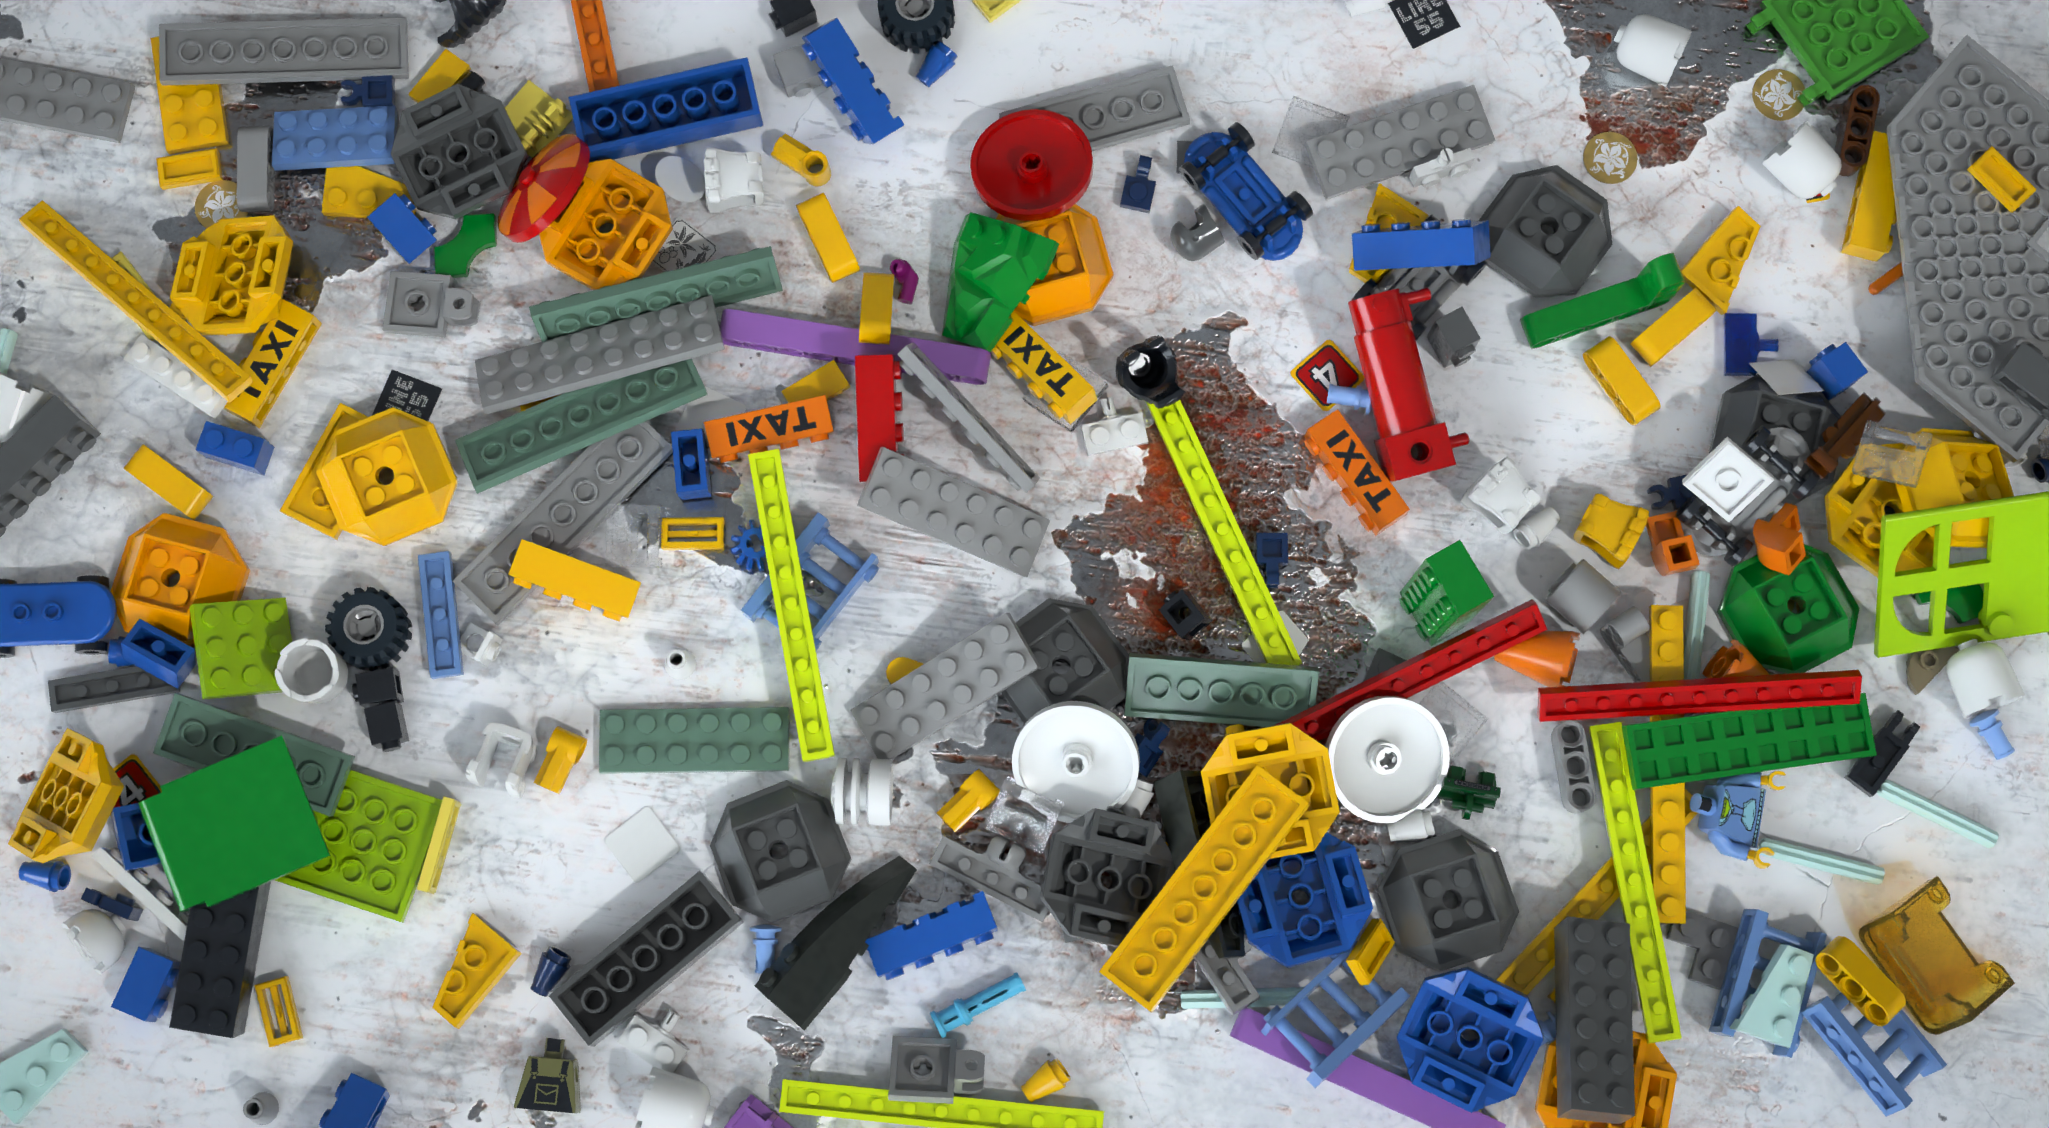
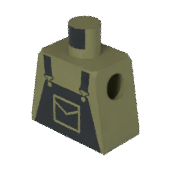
M546 1038L544 1057H528L514 1108L580 1113L578 1060L563 1059L564 1039Z

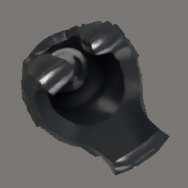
M435 0V1L441 3V2L446 1V0ZM449 0L454 12L455 23L448 32L438 37V43L446 48H454L459 44H464L466 39L479 32L483 26L489 23L490 19L495 18L497 14L503 11L507 0Z
M1152 336L1145 339L1143 343L1127 348L1117 357L1115 366L1116 378L1120 386L1126 389L1133 397L1146 401L1149 404H1154L1160 409L1179 401L1186 393L1178 386L1176 355L1172 348L1165 343V339L1162 336Z

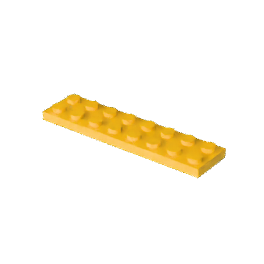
M1256 765L1099 972L1152 1013L1310 804Z

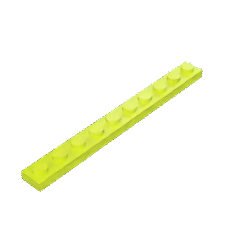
M1181 400L1160 409L1154 404L1146 402L1265 662L1301 666L1302 661Z
M774 449L748 454L803 762L835 757L780 450Z
M1622 722L1590 726L1588 728L1624 921L1630 924V953L1647 1044L1680 1040L1682 1038L1635 790H1632Z
M787 1079L782 1081L779 1112L934 1128H1103L1104 1111L954 1096L953 1104L888 1101L889 1090Z

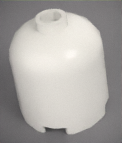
M1649 14L1637 15L1631 19L1627 26L1621 24L1614 41L1619 43L1616 52L1617 59L1625 68L1666 87L1692 31Z
M1806 121L1792 132L1794 136L1787 142V145L1780 142L1762 162L1795 196L1802 199L1813 198L1819 193L1824 197L1838 185L1834 180L1839 175L1842 167L1838 154L1819 132Z
M1 372L0 447L53 397L52 393L30 384L29 389L18 386L17 378Z
M307 638L296 640L287 645L280 653L281 656L274 673L277 684L285 695L297 701L324 703L333 700L343 691L347 684L348 668L346 661L342 659L343 656L338 654L334 648L319 640Z
M1977 639L1969 640L1958 645L1960 651L1952 655L1947 661V675L1964 718L1979 715L1984 712L1983 709L1991 706L1992 703H1996L1997 708H2000L2025 696L2005 652L1995 643L1986 642L1978 644Z
M652 1067L649 1078H651L648 1089H644L637 1115L638 1122L635 1128H703L704 1125L711 1126L716 1107L710 1106L711 1095L706 1085L700 1081Z

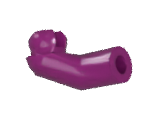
M895 259L890 264V271L901 284L898 301L904 304H912L919 277L907 261Z

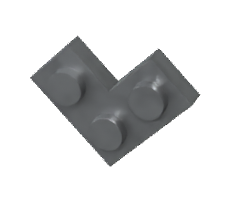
M1686 911V924H1670L1666 939L1697 949L1688 980L1718 990L1721 989L1738 928Z

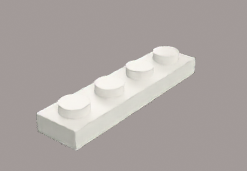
M142 334L124 357V360L214 419L217 418L228 402L172 353Z
M99 847L92 857L181 940L185 941L189 914L185 911L179 913L172 906L174 900L163 890H154L149 885L151 879L140 869L125 871L119 849L114 847L111 850Z

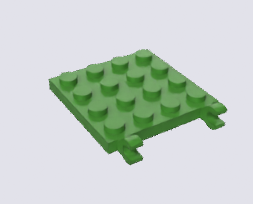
M1763 0L1759 5L1763 11L1750 18L1751 22L1745 25L1750 33L1754 35L1769 23H1772L1815 82V84L1803 90V94L1797 97L1803 107L1810 105L1822 95L1825 96L1828 102L1926 42L1929 38L1927 32L1903 0Z

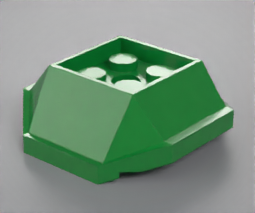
M1804 544L1806 556L1789 576L1768 569L1759 561L1757 555L1734 566L1731 569L1723 598L1717 610L1732 639L1742 643L1767 671L1776 674L1805 673L1851 649L1853 646L1860 608L1829 554ZM1788 600H1793L1798 604V614H1794L1788 609Z

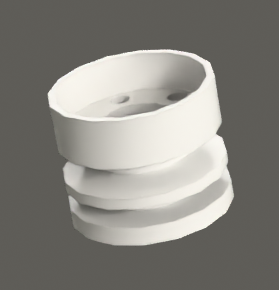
M838 758L837 767L832 777L831 805L835 813L836 824H845L846 810L851 811L852 825L858 824L861 811H867L869 825L891 826L893 805L892 759H871L868 773H862L859 758H854L852 772H848L847 758Z

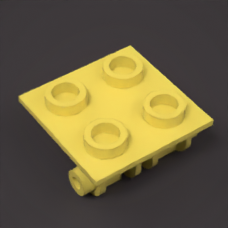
M528 80L505 109L527 154L533 158L544 146L558 138L573 120L572 112L565 108V103L558 98L556 100Z

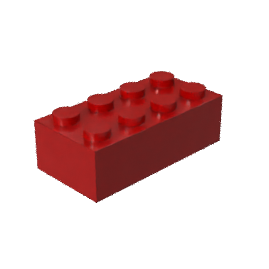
M894 354L855 356L859 482H867L881 447L899 454L898 442H904L903 423H897V411L903 410L902 392H896V380L902 379V368L900 361H895Z

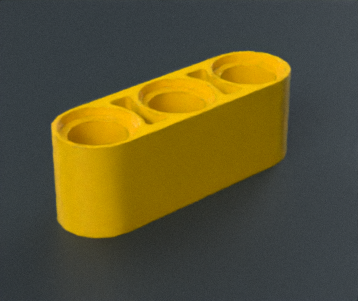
M824 192L797 204L798 213L831 282L834 283L860 271L854 253Z
M863 273L859 343L890 345L894 274Z
M1696 287L1643 331L1630 345L1652 367L1710 318L1717 309Z
M1608 336L1583 353V359L1587 367L1623 417L1631 425L1635 426L1660 409L1661 406L1657 396L1614 338Z
M144 444L140 446L123 467V469L194 521L214 497Z
M1837 936L1817 954L1815 962L1819 970L1872 1024L1877 1026L1887 1025L1905 1006L1906 999L1901 990L1849 938Z

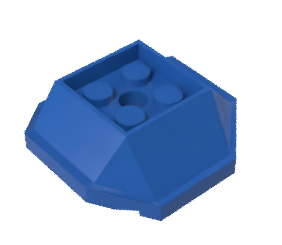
M1327 832L1315 851L1269 859L1236 902L1248 943L1287 968L1349 952L1373 910L1355 846L1341 841ZM1295 891H1303L1308 895L1309 902L1305 905H1298L1292 900L1291 895Z
M1465 967L1424 978L1397 1033V1040L1413 1085L1473 1113L1483 1109L1485 1106L1516 1096L1544 1040V1035L1528 995L1470 967ZM1465 1029H1474L1478 1032L1479 1037L1476 1040L1468 1041L1462 1037L1461 1033Z

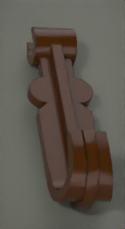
M1863 392L1834 423V427L1829 426L1823 431L1822 437L1826 443L1822 447L1816 448L1804 460V463L1823 479L1838 466L1839 463L1836 460L1840 456L1844 459H1849L1855 455V446H1858L1886 414L1879 406L1881 401L1877 397L1871 399Z

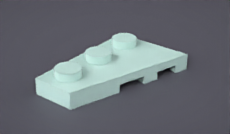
M1780 944L1761 975L1762 982L1756 992L1749 995L1744 1003L1746 1005L1745 1010L1739 1019L1733 1021L1730 1029L1790 1048L1814 954L1790 945Z
M61 1029L1 1062L0 1110L14 1124H19L86 1055L88 1050L66 1029Z

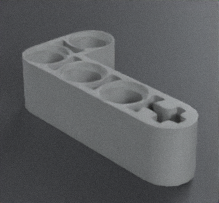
M1632 606L1600 629V633L1634 682H1650L1649 637L1646 634L1650 626L1641 611ZM1696 713L1684 714V717H1691Z

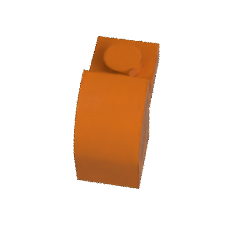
M1785 503L1777 513L1772 515L1769 522L1757 519L1753 527L1759 561L1768 569L1788 576L1806 556L1803 536L1801 532H1798L1801 526L1796 505Z
M1677 511L1648 517L1646 524L1653 549L1650 554L1657 571L1662 576L1693 570L1700 565L1692 535L1684 536L1680 520L1675 517Z

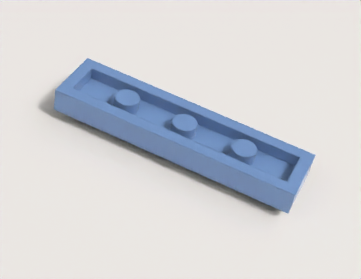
M444 551L418 555L430 678L439 679L464 675L455 583L452 582L454 580L452 553Z

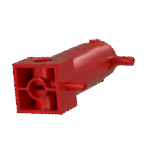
M1399 288L1348 302L1356 332L1354 340L1380 439L1374 440L1381 470L1389 481H1397L1456 465L1452 449L1467 445L1470 442L1467 433L1449 436L1445 422L1437 423L1411 325L1413 317L1409 306L1430 300L1432 295L1429 288L1408 293H1400ZM1413 445L1418 450V456L1416 459H1414L1411 455V448Z

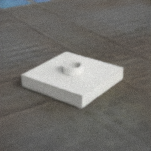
M1726 437L1682 479L1684 486L1727 522H1730L1775 479L1768 470L1729 437Z

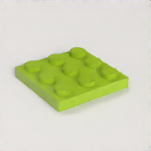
M286 598L192 604L189 607L202 699L283 692L277 684L274 673L275 669H277L281 651L292 642Z

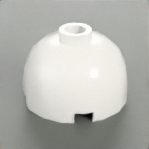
M83 910L62 923V928L71 929L66 935L83 959L88 962L92 958L98 964L93 968L97 973L102 974L121 957L125 946V940L121 932L125 930V926L115 914L109 917L101 910Z

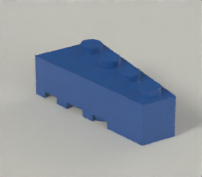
M838 18L831 19L802 37L805 42L802 45L804 53L810 61L815 60L821 69V71L817 72L820 80L826 88L831 86L836 95L833 101L842 115L845 113L848 115L852 122L849 125V129L857 141L862 139L863 143L875 144L904 126L899 116L893 119L888 111L891 109V102L886 94L882 93L879 88L875 89L872 84L875 82L874 75L863 61L859 63L856 57L859 56V52Z
M1471 219L1452 220V223L1440 224L1439 220L1421 222V226H1410V222L1392 223L1391 228L1380 229V224H1367L1361 226L1362 230L1352 233L1354 271L1476 265L1491 257L1489 220L1471 222Z
M981 891L974 894V899L969 901L963 900L950 904L939 913L926 914L913 920L911 924H902L866 939L865 943L869 945L867 950L879 978L885 976L888 981L905 974L903 971L905 967L915 964L916 969L933 963V956L945 952L946 957L964 951L963 944L974 940L976 945L994 939L992 933L998 931L984 892Z

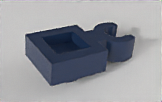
M393 75L362 77V84H356L351 80L341 82L344 90H353L350 96L341 97L342 103L346 106L356 105L359 101H362L363 107L395 105V78Z
M1687 475L1669 478L1667 480L1668 488L1663 485L1651 486L1647 493H1658L1661 496V502L1653 503L1651 509L1659 510L1666 506L1668 502H1672L1673 509L1678 510L1688 498L1694 495L1692 491L1683 485L1682 479Z
M86 888L81 897V900L127 920L138 921L143 912V909L134 906L135 899L120 893L114 898L95 889Z

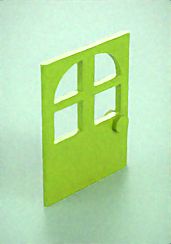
M2049 491L1882 515L1874 655L1877 658L1958 646L1973 639H1977L1979 643L2049 632ZM1989 517L1986 559L1949 564L1952 522ZM1935 525L1932 567L1895 572L1898 559L1906 545L1918 533ZM1984 583L1983 608L1978 614V622L1980 624L1945 629L1947 589ZM1931 591L1928 632H1916L1902 626L1895 614L1893 597Z

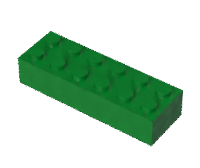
M1458 540L1424 560L1400 591L1402 597L1399 598V601L1404 611L1408 615L1412 613L1418 623L1415 625V628L1420 638L1424 642L1428 640L1429 644L1433 646L1463 629L1492 600L1494 595L1461 540Z

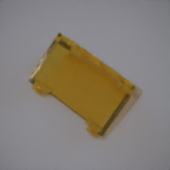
M1938 876L1927 880L1862 926L1858 933L1862 945L1879 969L1904 994L1906 999L1905 1005L1919 1025L1925 1031L1934 1035L1942 1034L1971 1022L2015 984L2005 968L1997 962L1987 960L1978 963L1941 911L1950 905L1951 897L1948 889Z

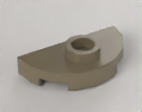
M1952 646L1911 653L1906 661V674L1908 678L1907 684L1915 695L1919 694L1942 670L1950 657L1960 649Z

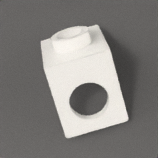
M471 622L467 625L460 638L462 654L486 667L497 658L502 648V645H500L502 639L491 631L488 632ZM474 634H479L484 638L477 652H472L467 647L468 638Z

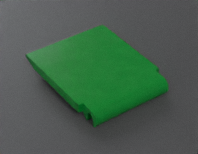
M283 736L160 786L162 793L138 803L180 912L187 911L193 906L206 903L207 907L214 906L331 856Z

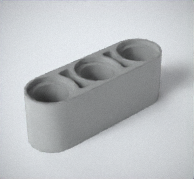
M272 126L239 127L237 205L240 212L273 211L275 170L272 166Z
M1567 720L1553 729L1551 742L1562 804L1567 811L1579 814L1594 805L1596 792L1584 727L1575 720ZM1563 728L1571 729L1574 732V743H1567L1562 739L1561 731ZM1568 759H1574L1579 763L1580 772L1578 775H1573L1568 771L1566 767ZM1574 790H1579L1585 795L1586 801L1584 806H1578L1573 802L1572 793Z

